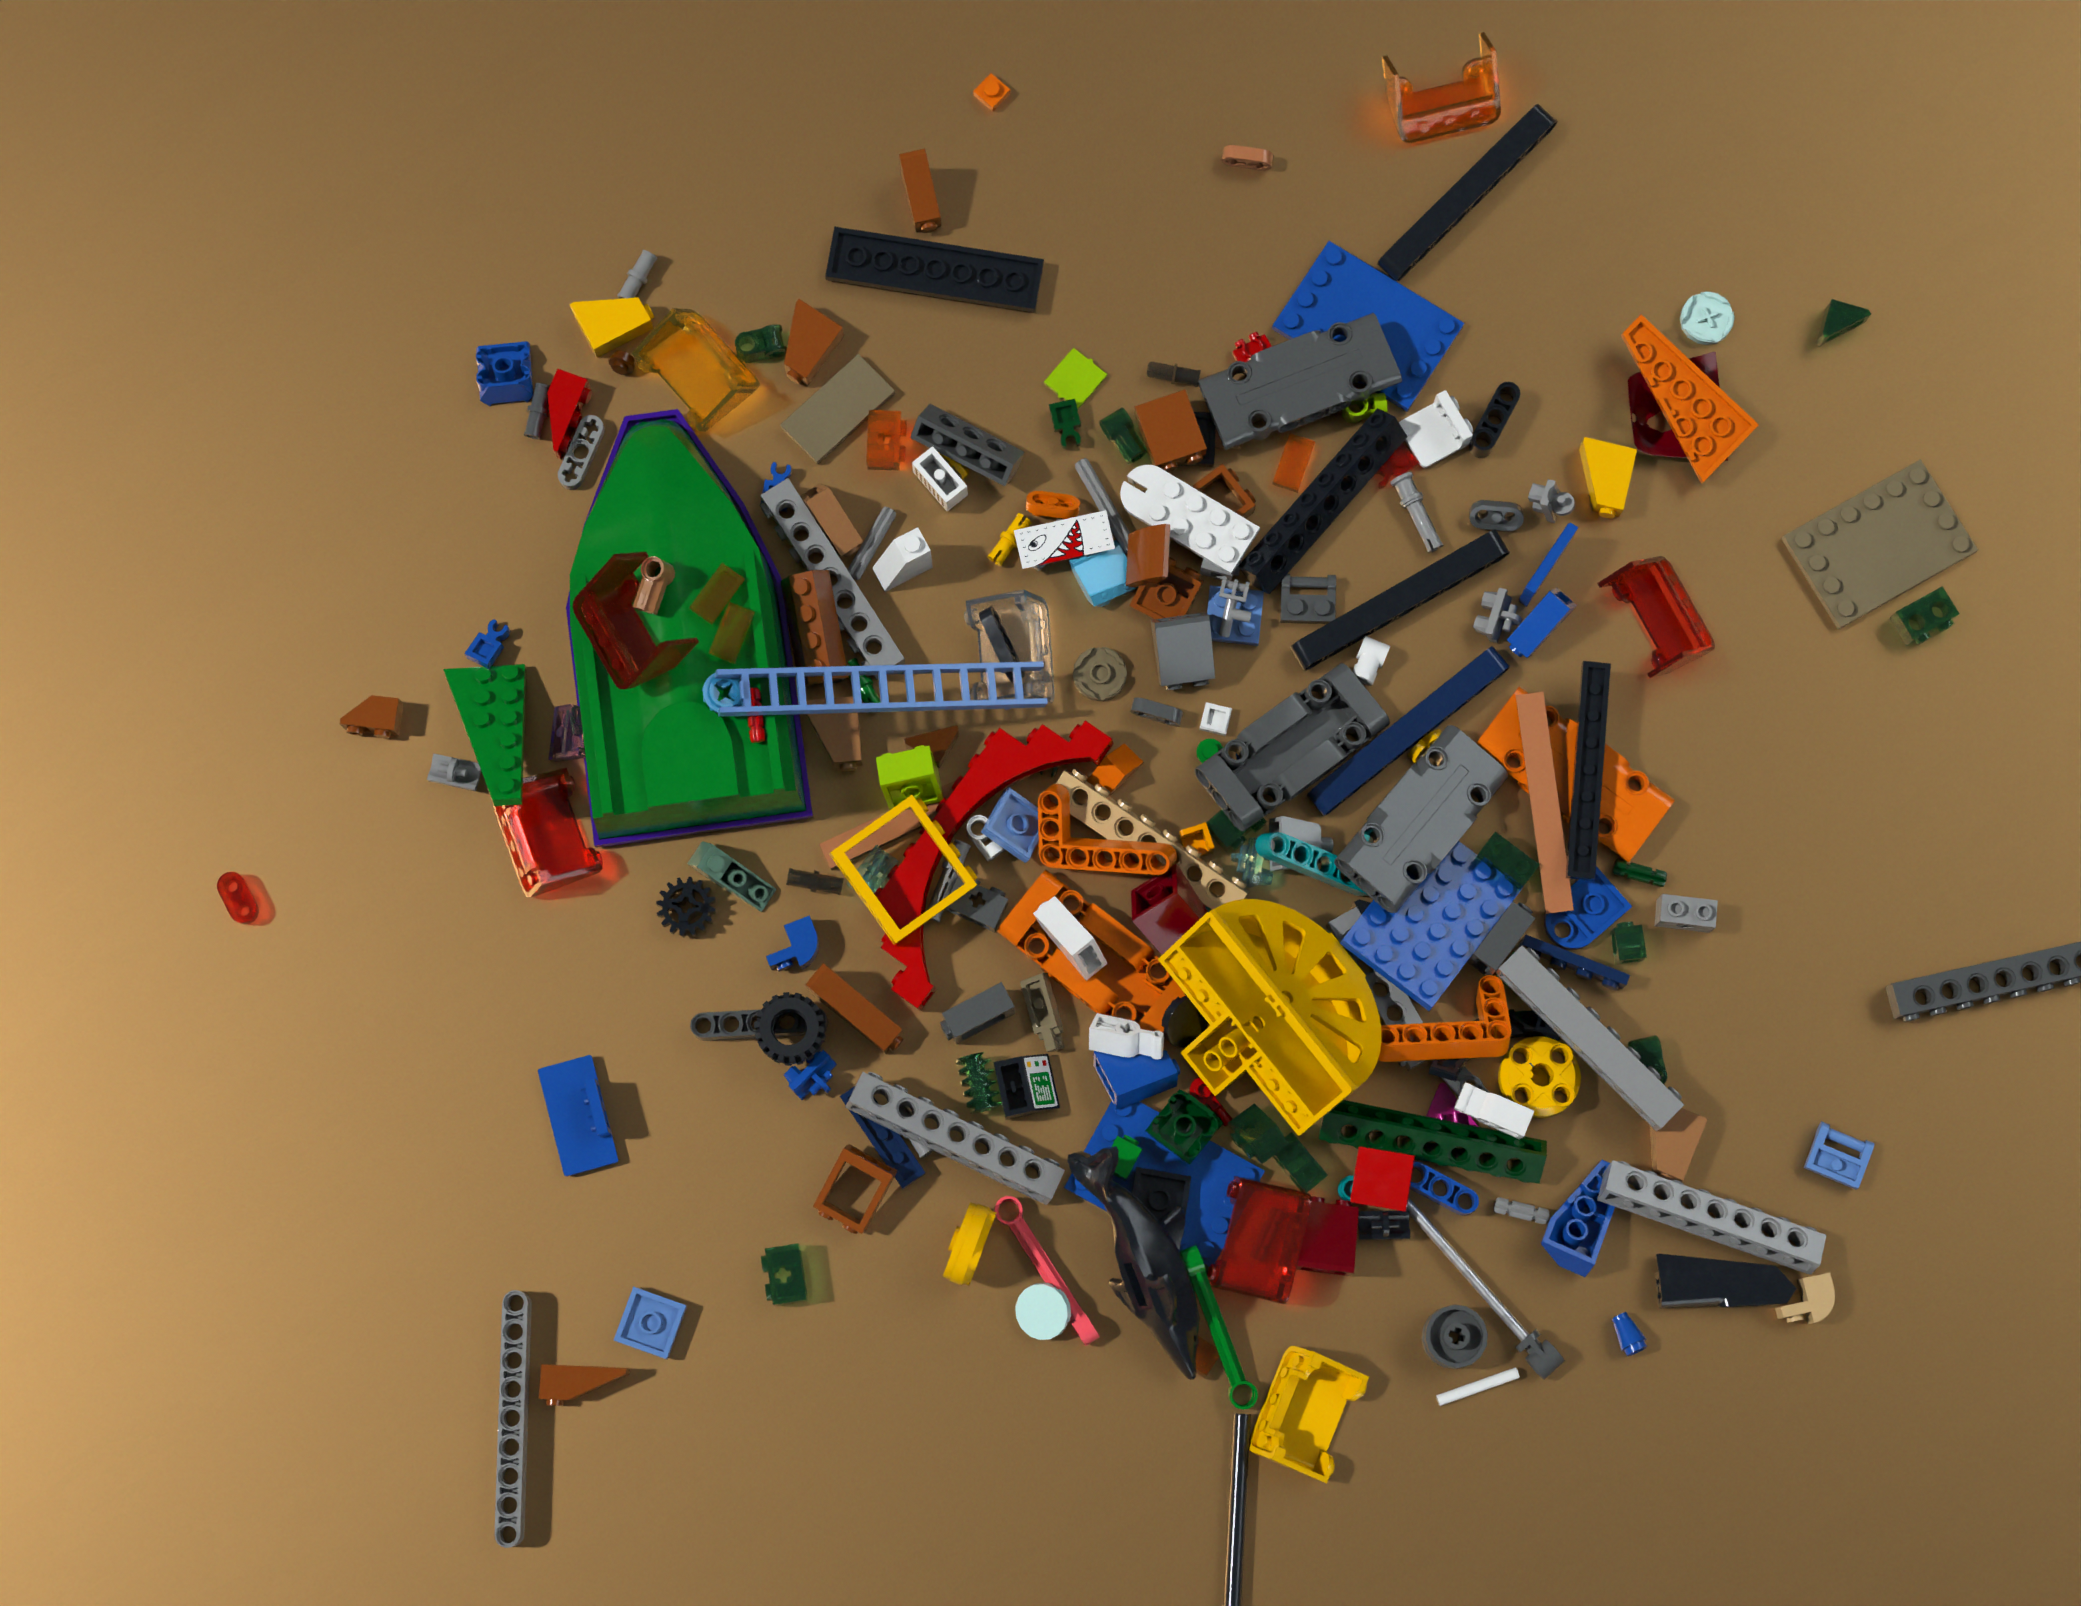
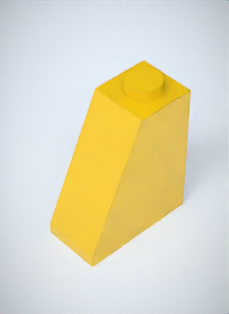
M639 297L581 301L569 304L573 315L597 358L654 329L651 319L655 317L649 305H642Z
M1584 437L1579 451L1592 510L1599 512V515L1604 518L1620 517L1624 510L1637 449Z

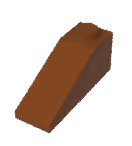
M541 1364L539 1399L546 1400V1405L563 1406L564 1400L572 1401L628 1376L630 1369Z

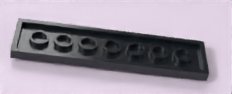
M834 226L825 278L829 281L1035 313L1044 259Z

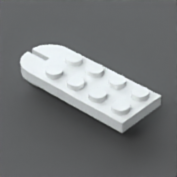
M1154 465L1136 467L1127 475L1128 482L1139 484L1146 488L1145 493L1125 481L1121 486V501L1125 510L1130 515L1148 526L1170 524V539L1232 575L1260 531L1259 526Z

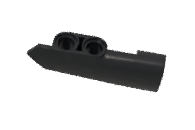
M1656 1254L1658 1272L1655 1273L1657 1301L1660 1309L1787 1304L1797 1289L1774 1265Z

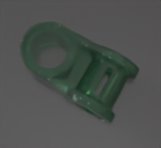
M774 324L761 329L740 333L735 339L737 358L741 362L752 363L784 356L787 347L784 346L781 336L782 326ZM744 344H752L754 346L750 351L740 349Z
M1654 1035L1629 1041L1628 1047H1632L1641 1056L1639 1061L1647 1068L1650 1066L1655 1069L1661 1076L1660 1081L1665 1084L1667 1072L1658 1036Z

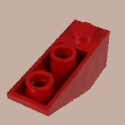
M557 368L547 393L553 450L556 457L562 459L564 452L567 453L571 444L573 429H577L582 420V413L580 412L583 405L589 403L592 389H590L588 379Z

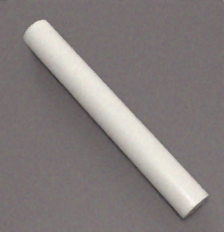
M1515 1367L1436 1395L1438 1404L1442 1406L1520 1378L1519 1373Z

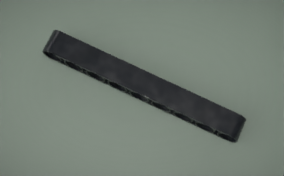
M1536 104L1380 258L1377 265L1392 279L1399 282L1553 130L1558 121L1542 106Z
M1496 529L1492 530L1301 638L1291 645L1290 649L1303 670L1307 671L1364 639L1365 636L1373 634L1509 555L1510 552Z

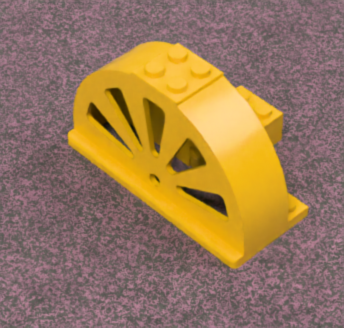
M1259 899L1234 900L1207 912L1158 959L1210 1024L1205 1031L1180 1053L1214 1096L1231 1086L1248 1072L1295 1133L1300 1136L1361 1086L1373 1072L1381 1049V1023L1374 996L1365 979L1366 975L1332 932L1329 934L1305 915L1271 901Z

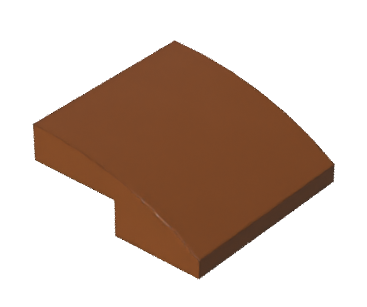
M1170 524L1149 526L1128 534L1126 586L1136 588L1145 582L1158 583L1168 577Z

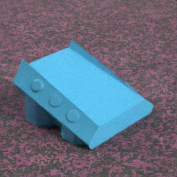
M1114 540L1115 549L1069 559L1078 584L1087 600L1093 606L1103 607L1109 604L1111 599L1120 595H1127L1136 589L1126 586L1127 557L1117 540Z

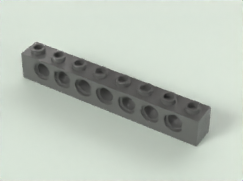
M2081 942L1892 983L1885 988L1893 1018L1903 1017V1021L1908 1022L1919 1019L1920 1013L1930 1012V1016L1946 1013L1947 1007L1956 1006L1957 1010L1973 1007L1974 1001L1983 1000L1984 1004L2000 1001L2001 995L2010 994L2011 998L2027 995L2028 989L2037 988V992L2054 989L2053 984L2063 982L2064 986L2081 983V968L2076 964V957H2081ZM2050 962H2054L2058 965V975H2055L2050 971ZM2023 968H2027L2032 972L2033 978L2031 981L2023 977ZM1996 974L2004 976L2006 980L2005 987L1997 984ZM1970 980H1974L1978 983V993H1975L1970 990ZM1943 986H1948L1952 990L1953 995L1951 999L1944 997L1942 994ZM1916 991L1925 995V1005H1921L1916 1001Z

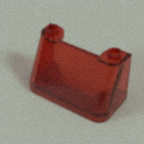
M567 768L523 778L522 805L494 806V811L520 885L528 898L595 875L603 869V860L600 852L592 847L586 848L569 799L572 797L576 786L573 777L569 776Z
M1234 1176V1180L1230 1181L1227 1189V1197L1230 1198V1202L1234 1207L1221 1260H1217L1215 1264L1210 1265L1207 1275L1208 1280L1213 1288L1284 1305L1287 1303L1292 1290L1311 1207V1194Z

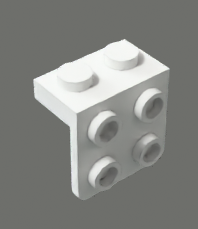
M1446 390L1436 395L1433 404L1399 422L1408 436L1405 439L1406 443L1423 468H1427L1468 446L1473 436L1471 423L1467 418H1462L1458 411L1460 407L1454 396H1449Z

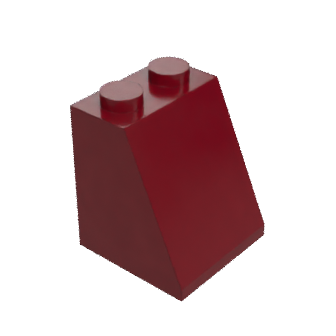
M1176 863L1164 874L1156 875L1131 890L1132 922L1161 955L1208 912Z
M1308 1196V1201L1302 1200L1300 1204L1293 1269L1351 1276L1354 1274L1359 1207H1353L1352 1202L1347 1200H1336L1335 1204L1324 1203L1325 1198Z

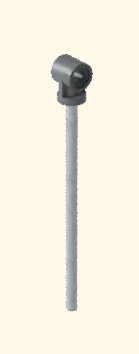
M1409 1198L1407 1206L1409 1215L1519 1338L1521 1342L1515 1348L1519 1352L1525 1349L1529 1354L1525 1358L1527 1363L1543 1380L1546 1379L1565 1362L1561 1354L1549 1341L1545 1340L1541 1343L1537 1339L1541 1335L1537 1329L1530 1334Z

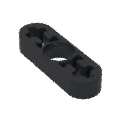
M991 606L979 612L981 623L999 661L1020 662L996 610ZM1013 671L1006 672L1007 678L1014 683ZM1021 671L1022 678L1025 677L1024 671Z

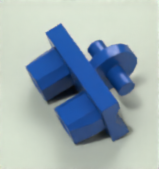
M824 1050L819 1053L816 1052L813 1055L814 1058L810 1061L806 1060L809 1065L802 1072L796 1066H793L784 1074L789 1082L788 1086L801 1100L810 1092L815 1095L821 1088L826 1093L831 1090L826 1083L833 1077L830 1071L837 1064Z

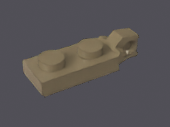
M1041 973L1020 981L1034 1034H1038L1040 1040H1044L1047 1052L1063 1049L1064 1044L1061 1035L1063 1033V1025L1048 973Z

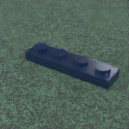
M1525 935L1519 945V948L1521 946L1525 949L1531 948L1539 957L1550 961L1549 965L1560 970L1569 968L1576 971V976L1585 980L1595 978L1602 981V986L1611 990L1623 989L1630 977L1629 974L1529 935Z
M854 1087L840 1096L845 1105ZM849 1110L884 1163L897 1170L895 1179L902 1189L926 1174L900 1134Z

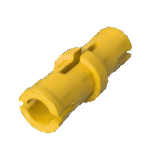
M1017 513L1006 532L1002 531L999 536L1001 539L990 554H988L987 557L992 562L1000 554L996 559V565L1002 566L1012 549L1017 548L1014 530L1027 528L1032 524L1026 517L1019 526L1023 520V514Z

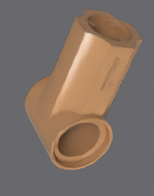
M656 556L646 558L641 565L643 577L633 608L657 615L666 586L673 581L675 571L671 564ZM661 566L659 575L655 577L656 569Z

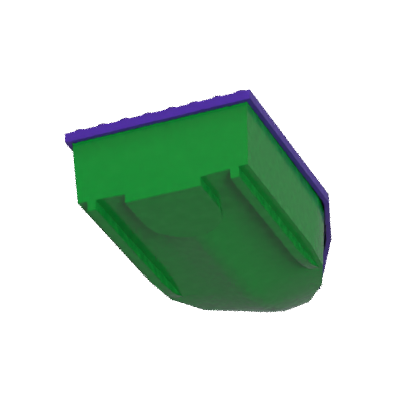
M678 409L624 416L583 526L582 536L570 572V591L566 613L595 848L813 818L800 714L763 715L764 726L762 728L765 730V741L752 743L749 734L751 728H749L747 716L718 717V712L710 711L706 702H703V685L707 678L714 674L717 669L791 668L794 666L788 621L780 583L782 578L745 504ZM656 556L671 564L675 571L673 581L666 586L657 615L633 608L643 577L641 565L646 558ZM661 566L656 569L655 577L659 575ZM777 677L779 705H799L795 677ZM749 678L750 688H759L761 701L759 703L762 706H771L769 678ZM729 686L723 691L717 689L720 692L717 700H723L725 697L730 699L728 693L731 687Z

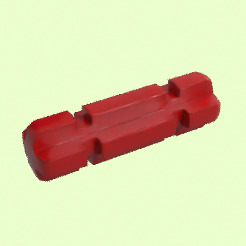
M750 688L751 706H762L759 703L761 701L759 688ZM763 715L747 716L748 725L751 728L749 730L750 741L752 743L764 742Z

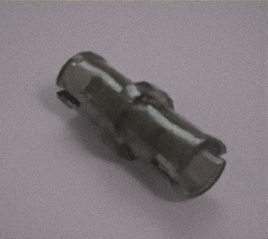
M789 868L786 885L811 889L810 892L814 893L818 890L841 895L844 878L822 875L820 871L816 870L812 873Z

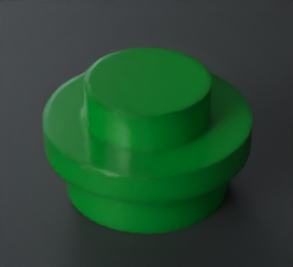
M1211 738L1201 741L1196 750L1198 760L1203 763L1220 751L1223 746L1219 741Z

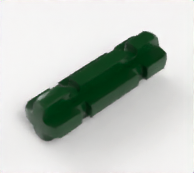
M1621 859L1615 860L1612 869L1614 875L1621 877L1627 875L1629 879L1647 884L1653 882L1652 885L1664 887L1667 880V873L1658 869L1652 871L1650 867L1632 862L1627 864V861Z

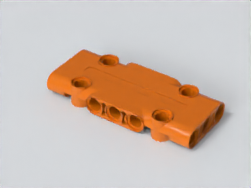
M1519 686L1476 744L1507 770L1508 777L1515 778L1518 781V785L1529 794L1516 695L1528 694V692ZM1545 705L1546 714L1552 721V725H1549L1548 728L1561 818L1570 824L1577 723L1569 718H1562L1554 707ZM1605 744L1599 822L1605 823L1609 828V832L1607 834L1598 832V842L1603 843L1624 860L1630 862L1669 810L1675 799L1651 783L1643 772L1635 771L1629 767L1630 763L1622 755ZM1507 758H1517L1520 767L1511 768L1507 764ZM1628 780L1638 781L1641 786L1640 790H1631Z
M1047 870L1043 871L997 929L1000 935L1025 953L1030 960L1039 964L1040 968L1045 973H1048L1049 977L1095 1013L1116 1017V1013L1120 1009H1127L1132 1015L1130 1020L1137 1022L1140 1025V1029L1164 1033V1027L1161 1025L1167 1007L1177 997L1182 998L1186 996L1165 968L1166 975L1163 978L1156 979L1151 975L1150 970L1153 967H1163V965L1159 962V957L1154 954L1150 946L1093 903H1088L1079 892L1070 889ZM1054 896L1062 904L1069 898L1077 900L1079 903L1078 908L1069 912L1095 939L1108 963L1087 981L1042 929L1033 914L1042 903L1049 901ZM1034 941H1040L1044 944L1045 948L1039 954H1034L1029 950V945Z

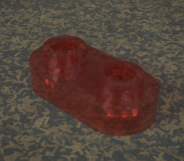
M236 872L224 873L217 882V890L231 918L243 925L254 922L258 917L259 907L246 880ZM232 883H237V889L230 892L229 886ZM249 907V913L243 916L241 914L242 908Z

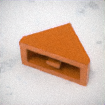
M1124 743L1108 754L1086 781L1093 786L1100 784L1110 791L1108 796H1111L1144 762Z

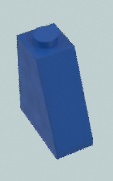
M1559 588L1549 591L1507 639L1511 644L1509 648L1519 657L1523 655L1526 658L1530 657L1577 607V604Z
M1163 1050L1161 1059H1153L1151 1056L1141 1054L1127 1058L1094 1051L1093 1066L1116 1110L1177 1087L1180 1068L1175 1059L1171 1060L1166 1050Z

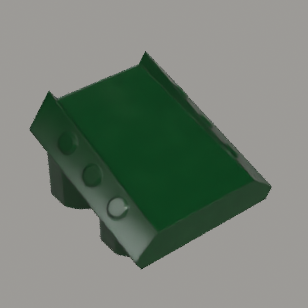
M1179 1089L1177 1093L1170 1097L1168 1104L1153 1119L1145 1131L1190 1165L1224 1123L1200 1101Z

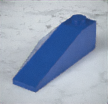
M1601 1160L1580 1186L1550 1218L1541 1241V1245L1560 1267L1583 1277L1587 1276L1596 1263L1615 1206L1598 1201L1604 1171L1610 1164L1605 1160Z

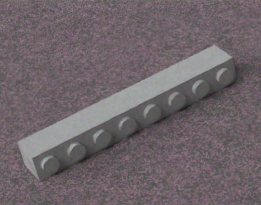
M1521 946L1495 973L1655 1131L1660 1130L1684 1106L1680 1101L1682 1099L1681 1095L1671 1086L1667 1088L1660 1081L1661 1076L1655 1069L1650 1066L1647 1068L1639 1061L1641 1056L1632 1047L1626 1048L1619 1041L1621 1039L1620 1035L1613 1028H1606L1599 1021L1600 1016L1591 1007L1585 1008L1578 1001L1580 996L1572 988H1565L1558 981L1560 977L1550 967L1546 969L1539 962L1540 957L1535 951L1529 947L1525 949Z

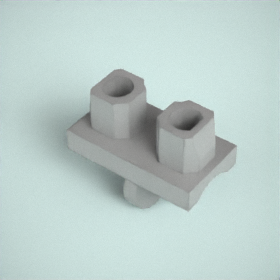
M1548 479L1546 486L1532 484L1528 499L1533 502V510L1544 513L1548 522L1555 523V514L1566 516L1574 510L1575 501L1573 496L1567 492H1560L1556 481Z
M1499 588L1498 592H1484L1481 600V606L1492 611L1490 617L1478 615L1473 628L1476 632L1486 635L1490 642L1498 643L1502 630L1510 632L1512 625H1520L1522 618L1516 614L1518 606L1511 604L1512 598L1507 595V589Z
M433 754L427 780L476 792L481 769L476 762Z

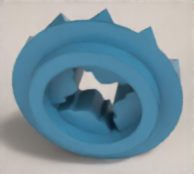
M715 673L707 678L702 691L703 702H706L710 711L718 712L720 707L743 706V700H740V678L715 679ZM730 686L731 688L728 693L730 699L725 697L723 700H717L720 694L717 689L723 691Z

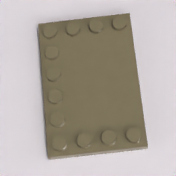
M1921 459L1781 538L1838 630L1978 551Z

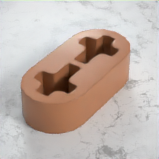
M1227 145L1223 148L1222 162L1228 166L1263 171L1269 170L1272 167L1273 153L1268 150L1238 145Z

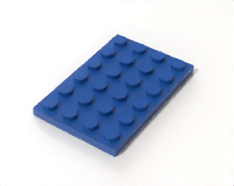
M1458 841L1396 913L1386 911L1373 900L1340 944L1430 1011L1522 888ZM1407 870V875L1415 880V875Z

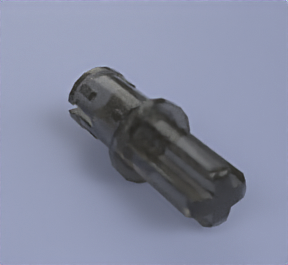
M1152 361L1148 364L1147 376L1150 378L1171 381L1173 385L1174 382L1198 387L1201 370L1178 367L1177 363H1175V366Z

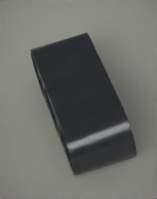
M1504 382L1495 391L1469 444V450L1475 457L1485 458L1489 456L1520 398V389L1515 383ZM1508 393L1512 396L1513 400L1509 402L1504 401L1500 394ZM1497 416L1501 423L1492 424L1488 417ZM1483 438L1487 440L1489 446H1479L1476 439Z

